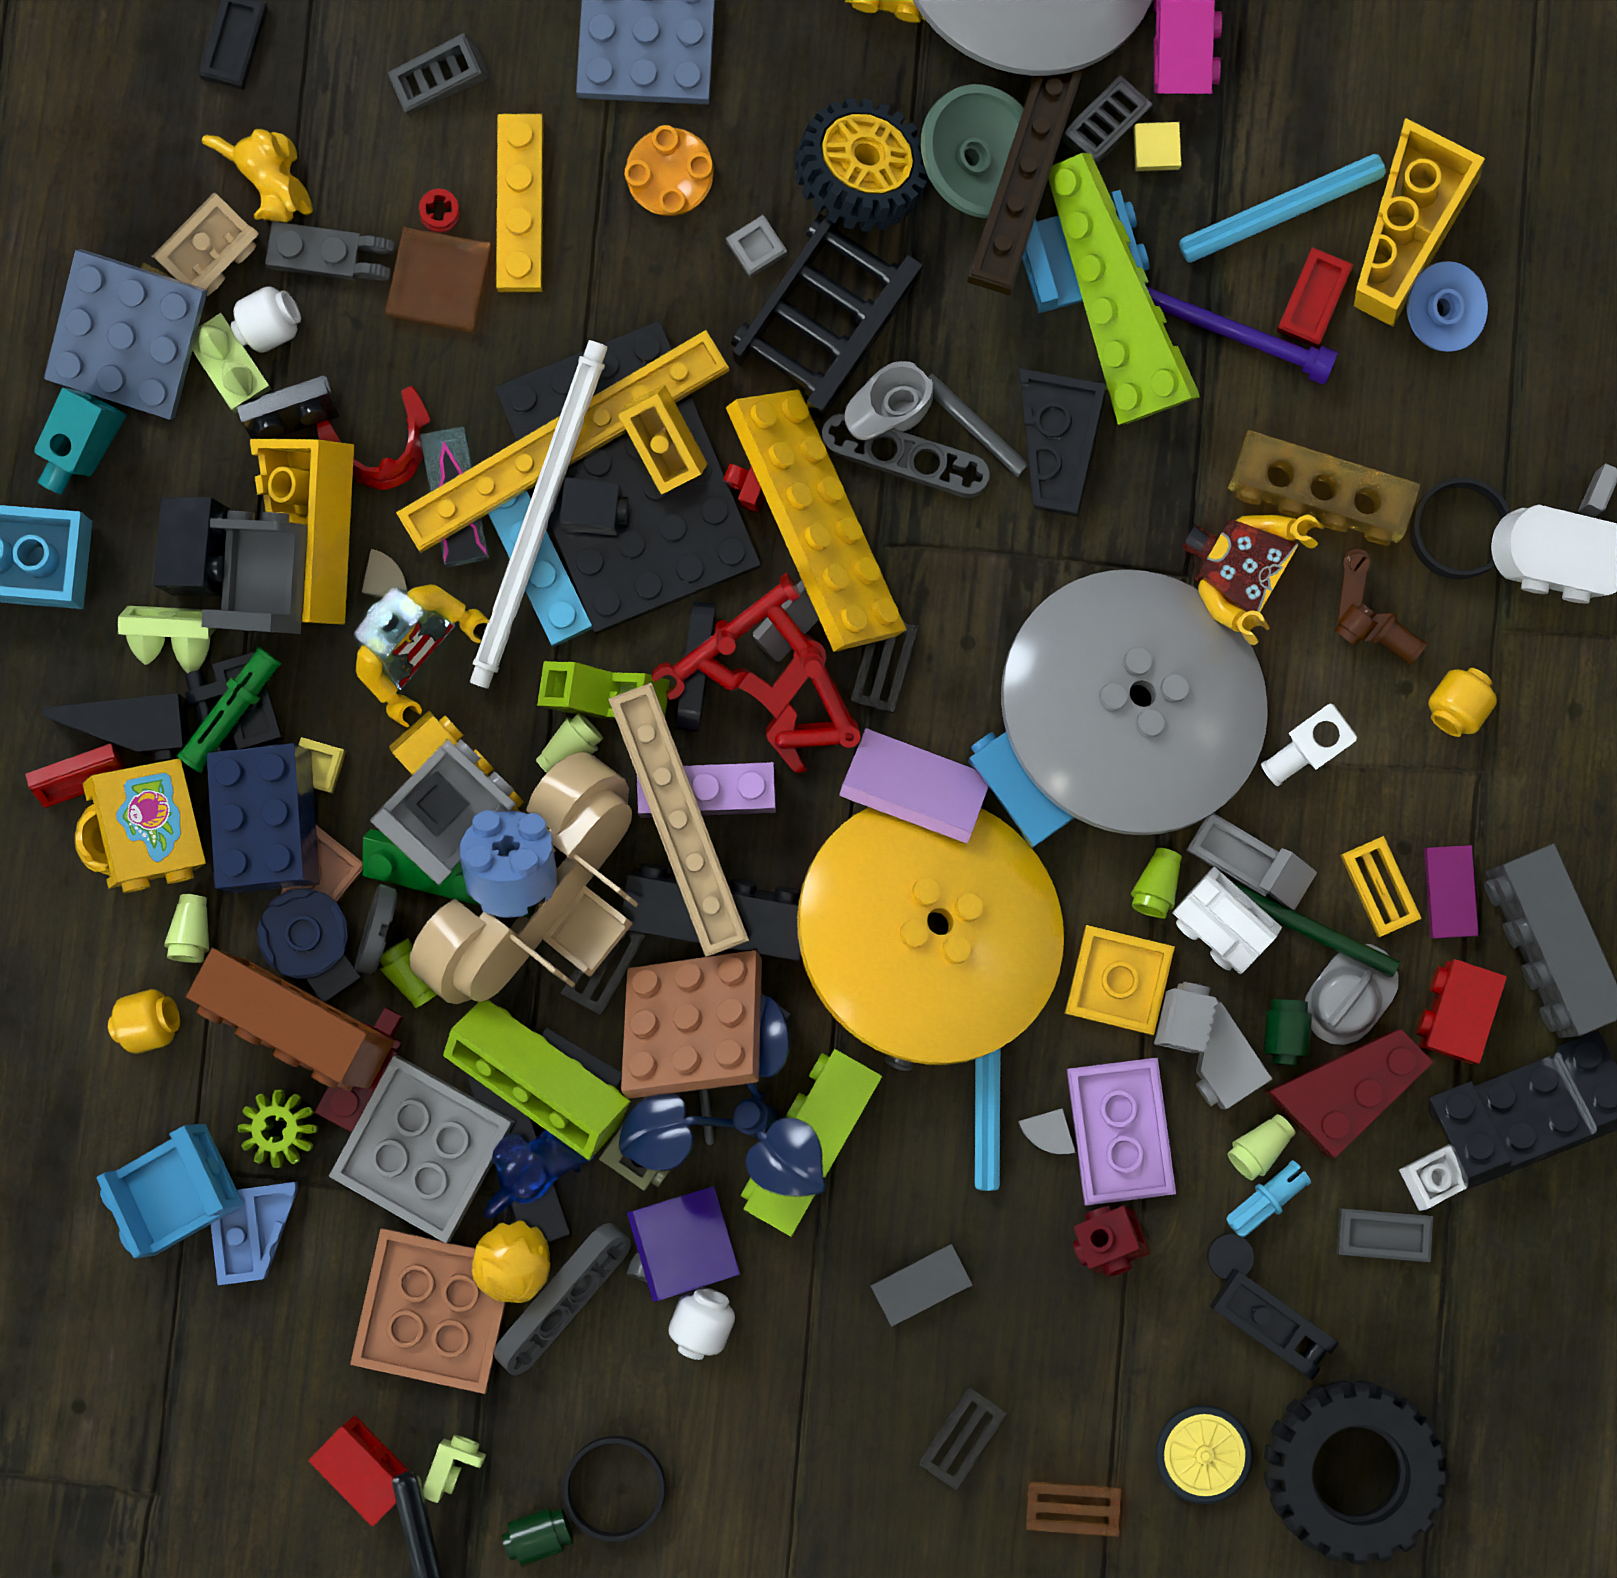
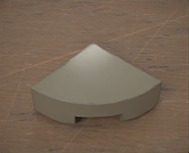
M371 549L362 593L379 598H384L387 595L386 599L404 602L408 598L407 593L409 591L403 572L389 556Z

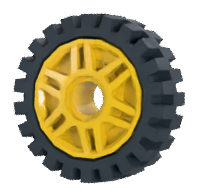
M855 98L845 99L842 106L839 101L830 103L827 109L823 107L811 119L802 135L795 154L794 170H797L795 178L797 185H804L801 192L804 198L809 200L815 197L812 207L818 213L825 208L828 209L829 213L826 219L835 223L839 216L844 218L843 227L853 230L857 222H860L861 231H871L875 224L878 230L887 229L891 222L895 226L913 210L928 180V174L925 170L921 154V137L915 138L918 128L912 122L906 126L902 125L906 116L899 111L893 117L888 115L890 106L880 103L876 110L873 109V100L863 99L859 107H857Z

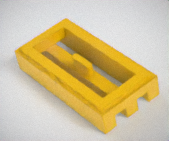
M1384 836L1340 855L1377 937L1422 919ZM1377 849L1407 914L1406 916L1399 917L1372 858L1371 851ZM1359 856L1390 920L1388 924L1384 923L1355 860Z

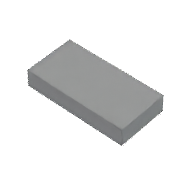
M1215 813L1204 819L1186 849L1190 854L1212 867L1215 866L1223 874L1264 897L1267 893L1259 885L1279 853Z

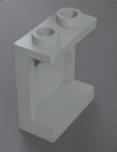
M446 739L371 818V822L438 885L452 872L451 869L461 860L460 842L466 830L473 825L472 820L474 816L485 810L504 812L510 810L515 805V802L509 797L514 789L495 771L487 777L475 765L481 758L461 739L455 746ZM436 771L471 804L439 837H436L404 805Z

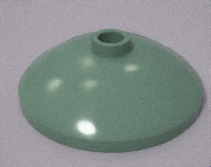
M972 84L961 86L948 92L928 112L921 134V154L924 167L935 189L953 207L966 214L981 218H988L1024 109L1013 97L997 88ZM964 154L969 156L971 165L967 163Z

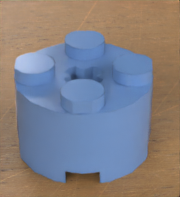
M485 810L474 816L472 820L473 825L466 830L460 842V858L466 891L469 897L471 896L480 903L482 911L500 917L523 916L528 914L527 907L537 904L543 898L547 902L552 897L557 886V870L552 836L546 827V821L539 814H527L518 811L494 812Z

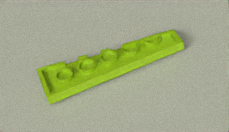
M1080 153L1053 165L1048 179L1118 425L1129 424L1199 398L1198 389L1179 347L1172 345L1163 325L1167 321L1161 307L1154 305L1145 285L1149 282L1142 267H1137L1129 249L1131 241L1123 223L1116 215L1114 203L1091 153Z

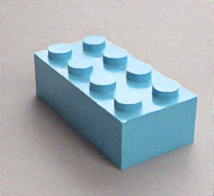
M0 505V603L84 609L93 521L80 511Z

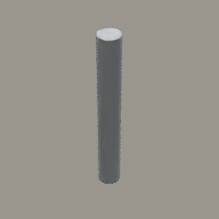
M933 373L928 376V379H932L933 398L1018 478L1029 467V463Z

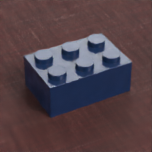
M295 743L207 753L215 889L235 894L319 885L311 750Z

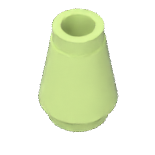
M581 713L576 714L572 719L567 717L544 748L542 754L536 758V761L548 773L555 764L571 754L579 752L593 754L598 750L597 744L603 740V736Z
M193 894L180 895L179 903L177 904L164 946L168 948V959L186 963H201L204 961V954L210 951L206 897Z
M1276 1114L1272 1119L1267 1120L1233 1141V1148L1227 1153L1228 1158L1235 1168L1249 1180H1254L1258 1175L1265 1176L1296 1132L1284 1117Z

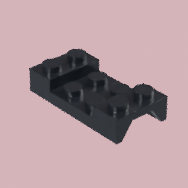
M1599 1031L1556 1047L1555 1054L1478 1085L1474 1086L1472 1081L1429 1097L1428 1111L1432 1119L1441 1126L1456 1156L1466 1189L1469 1190L1617 1131V1065Z

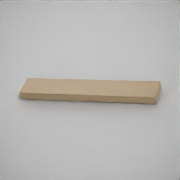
M652 683L609 698L705 957L749 941Z

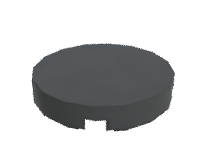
M379 884L374 894L358 948L355 972L372 974L376 971L386 944L384 942L389 922H392L398 894L395 888H391L388 885Z

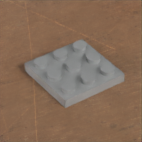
M395 1055L392 1057L329 1177L440 1241L449 1243L515 1121L399 1055Z

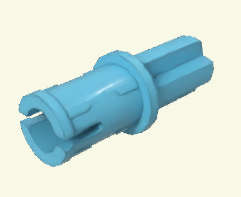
M1291 1160L1283 1170L1265 1185L1257 1184L1255 1186L1256 1192L1227 1216L1226 1220L1231 1229L1240 1237H1246L1273 1213L1277 1215L1282 1213L1281 1207L1305 1186L1311 1184V1180L1306 1172L1303 1171L1292 1182H1288L1299 1173L1298 1170L1301 1168L1295 1161Z

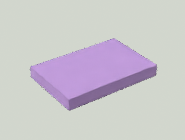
M865 729L839 796L968 844L988 785L976 769Z
M1158 1058L1066 1069L1084 1205L1176 1194Z

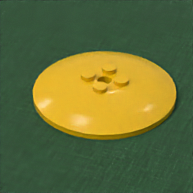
M868 807L843 823L826 840L813 859L802 885L797 915L798 940L803 963L813 988L829 1012L846 1030L865 1044L889 1056L928 1065L962 1063L985 1056L1011 1042L1026 1030L1042 1011L1055 987L1061 968L1064 947L1063 918L1055 887L1043 863L1029 844L1012 827L982 808L979 811L967 844ZM937 912L946 918L948 931L945 935H938L930 930L927 924L929 913Z

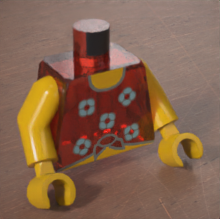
M1278 515L1241 516L1237 520L1229 519L1219 537H1216L1199 526L1194 525L1182 548L1204 560L1195 577V581L1199 584L1198 593L1212 618L1235 632H1241L1244 639L1250 645H1256L1258 640L1250 631L1256 626H1262L1266 630L1270 628L1260 611L1298 547V544L1293 541L1298 539L1304 546L1315 548L1318 542L1314 538L1306 536V533L1313 527L1323 529L1324 526L1311 515H1303L1298 519Z

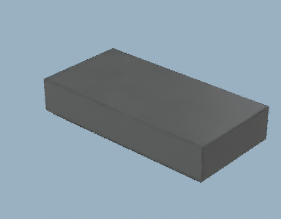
M1339 1208L1336 1254L1430 1262L1433 1216Z
M950 1243L870 1286L892 1327L973 1284L953 1245Z

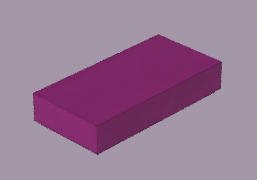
M1472 845L1425 848L1424 859L1430 939L1478 936Z

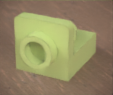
M454 1435L452 1441L443 1439L439 1444L423 1487L424 1498L438 1503L444 1492L452 1495L461 1472V1468L454 1465L455 1460L480 1468L487 1455L478 1451L480 1444L458 1435Z

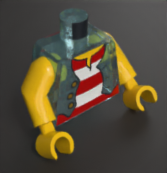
M429 584L412 588L409 592L398 587L390 589L381 601L370 606L366 619L355 630L353 635L360 648L357 652L356 662L358 678L381 703L387 702L386 711L388 716L404 727H409V724L403 720V711L409 707L421 715L422 709L417 702L405 695L397 694V690L402 689L456 626L455 622H459L461 630L473 642L481 643L482 639L473 632L474 628L480 623L488 624L490 621L480 610L470 609L466 611L465 604L436 585Z

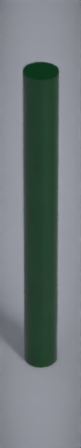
M1234 883L1277 923L1390 977L1395 975L1400 961Z

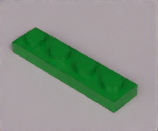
M370 829L363 837V876L481 906L480 903L467 894L461 860L451 869L452 872L438 885L381 831ZM537 904L527 907L528 914L522 917L530 918L537 910Z

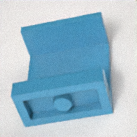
M1120 190L1111 192L1110 197L1116 208V215L1123 223L1131 241L1129 249L1137 267H1142L1144 271L1148 270L1149 261L1143 243L1136 245L1132 231L1133 228L1137 227L1133 206L1130 201L1124 203ZM1059 216L1041 221H1036L1035 218L1022 258L1038 313L1082 302L1083 299Z

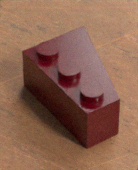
M1395 1029L1263 1092L1326 1157L1336 1158L1433 1061L1402 1029Z

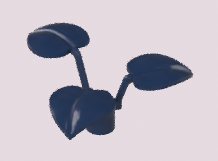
M763 996L761 997L759 1075L762 1077H773L784 1067L788 1058L790 1047L789 1031L786 1019L779 1005L771 997ZM755 1082L747 1083L752 1094L751 1098L742 1100L736 1106L733 1118L730 1119L702 1116L686 1117L685 1102L678 1095L670 1093L653 1095L643 1099L632 1109L622 1126L619 1138L621 1154L647 1169L667 1171L685 1162L692 1151L694 1143L693 1133L688 1126L729 1127L731 1129L737 1128L740 1132L761 1141L755 1144L746 1156L748 1173L752 1180L761 1188L775 1194L790 1197L811 1196L826 1190L823 1175L822 1147L817 1133L808 1123L800 1119H780L777 1110L763 1102L764 1093L759 1091Z

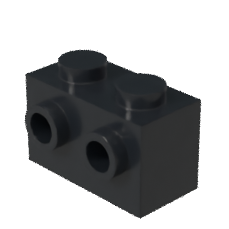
M211 497L161 498L153 586L173 596H222L226 531L219 528H210V518L227 519V513L230 508Z

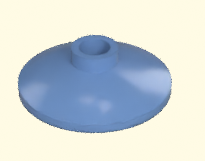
M1445 261L1432 264L1421 272L1407 297V316L1413 332L1422 343L1437 351H1457L1474 342L1484 328L1488 313L1487 295L1482 282L1471 269L1457 262ZM1438 301H1440L1443 306V312L1441 315H1439L1437 310Z

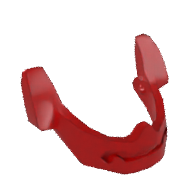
M409 386L401 391L407 414V429L409 430L405 452L396 460L390 458L383 459L378 467H366L353 458V478L357 483L377 490H387L407 482L416 472L424 457L420 430L422 426L430 422V417L422 398L413 386ZM329 420L316 424L319 440L341 443Z

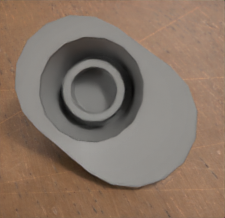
M1365 944L1375 950H1378L1388 955L1384 950L1372 944ZM1339 952L1313 983L1305 998V1001L1308 1002V1013L1312 1014L1311 1030L1318 1038L1330 1044L1346 1045L1360 1040L1371 1030L1391 1004L1398 990V972L1396 971L1395 975L1390 977Z

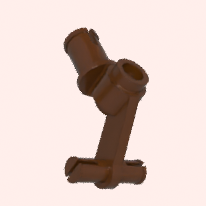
M1360 548L1349 549L1345 553L1342 562L1344 572L1337 617L1339 624L1334 631L1355 647L1360 640L1371 641L1374 644L1380 642L1405 660V663L1411 665L1423 652L1427 643L1396 621L1397 615L1395 613H1375L1362 603L1367 571L1370 566V557L1365 550Z

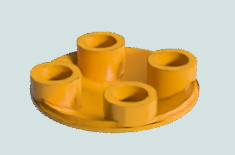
M663 125L645 135L633 147L625 167V177L632 196L642 207L658 215L675 216L694 209L705 199L712 186L714 165L708 148L697 136L683 129Z

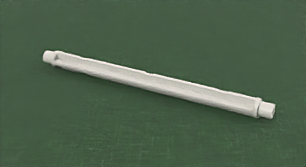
M589 340L583 357L579 356V363L498 592L490 621L487 624L476 658H474L472 663L475 667L470 683L489 689L494 672L498 673V666L511 632L510 629L517 615L545 535L549 517L553 512L600 374L605 367L602 362L608 347L603 344Z

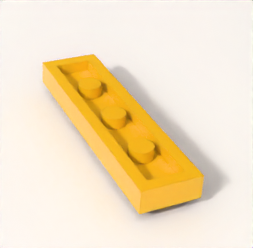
M498 114L496 288L498 292H542L543 116L542 114Z

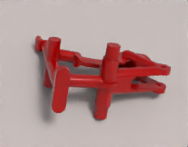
M786 572L779 578L780 584L731 622L726 620L718 621L714 627L715 634L674 666L671 663L659 664L654 668L651 675L654 682L660 680L665 675H671L676 679L674 686L666 691V696L669 700L676 699L682 694L685 688L684 680L698 669L727 690H735L738 687L759 700L774 716L766 728L768 741L794 772L802 773L807 770V767L798 755L796 748L837 744L851 748L859 743L861 735L857 722L850 716L825 666L826 651L823 645L811 635L804 634L781 606L789 599L794 602L800 597L798 586ZM766 616L794 650V658L772 686L745 668H737L732 672L713 658L719 653L724 655L733 653L736 648L735 640ZM808 677L811 678L832 720L831 722L795 724L797 713L790 701Z

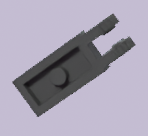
M272 221L265 265L272 270L355 281L356 278L387 281L389 280L391 269L380 264L358 263L360 251L382 255L391 254L394 251L395 242L380 237L361 236L360 233Z

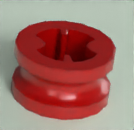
M439 188L433 189L425 193L420 200L419 212L421 222L430 231L436 233L447 232L458 222L460 214L458 202L449 191ZM436 201H444L445 208L449 206L452 208L451 212L444 213L443 220L440 221L434 219L433 213L427 214V210L434 209Z

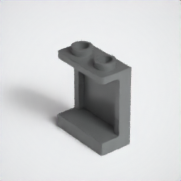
M228 510L227 519L210 518V528H219L226 531L221 610L202 609L201 627L301 634L308 525L289 523L290 514L262 512V520H255V512Z

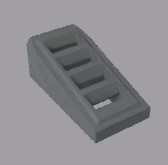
M465 33L387 72L402 108L407 114L491 78L476 41ZM458 55H464L469 67L468 70L463 71L457 57ZM446 60L454 76L450 79H447L441 63ZM427 68L431 69L437 86L431 88L424 72ZM413 74L421 90V94L417 96L414 95L407 79L408 76Z
M1120 75L1063 132L1061 142L1075 155L1091 153L1096 166H1098L1134 125L1152 108L1153 104ZM1119 91L1137 106L1132 113L1114 98ZM1107 104L1125 119L1121 124L1103 109ZM1096 116L1113 130L1110 135L1092 121ZM1085 128L1102 142L1098 147L1081 133Z

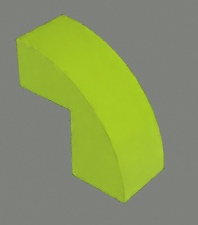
M544 661L537 706L573 714L581 713L585 716L616 720L609 698L652 683L665 717L668 698L666 691L669 689L670 680L661 678L654 682L652 675L646 673H614L577 662Z

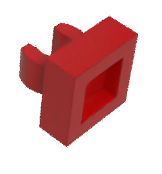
M729 463L723 481L727 482L729 488L740 491L738 500L742 508L759 514L765 496L752 466L748 471Z

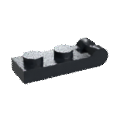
M1234 1269L1209 1306L1311 1380H1314L1321 1370L1317 1366L1327 1352L1332 1354L1339 1344L1331 1336L1236 1269ZM1306 1336L1311 1340V1343L1303 1355H1300L1295 1349L1303 1337Z

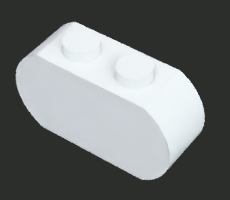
M1542 505L1516 509L1508 513L1498 523L1491 543L1494 563L1503 577L1522 582L1521 590L1548 594L1549 589L1563 592V600L1588 604L1591 597L1606 596L1617 592V523Z

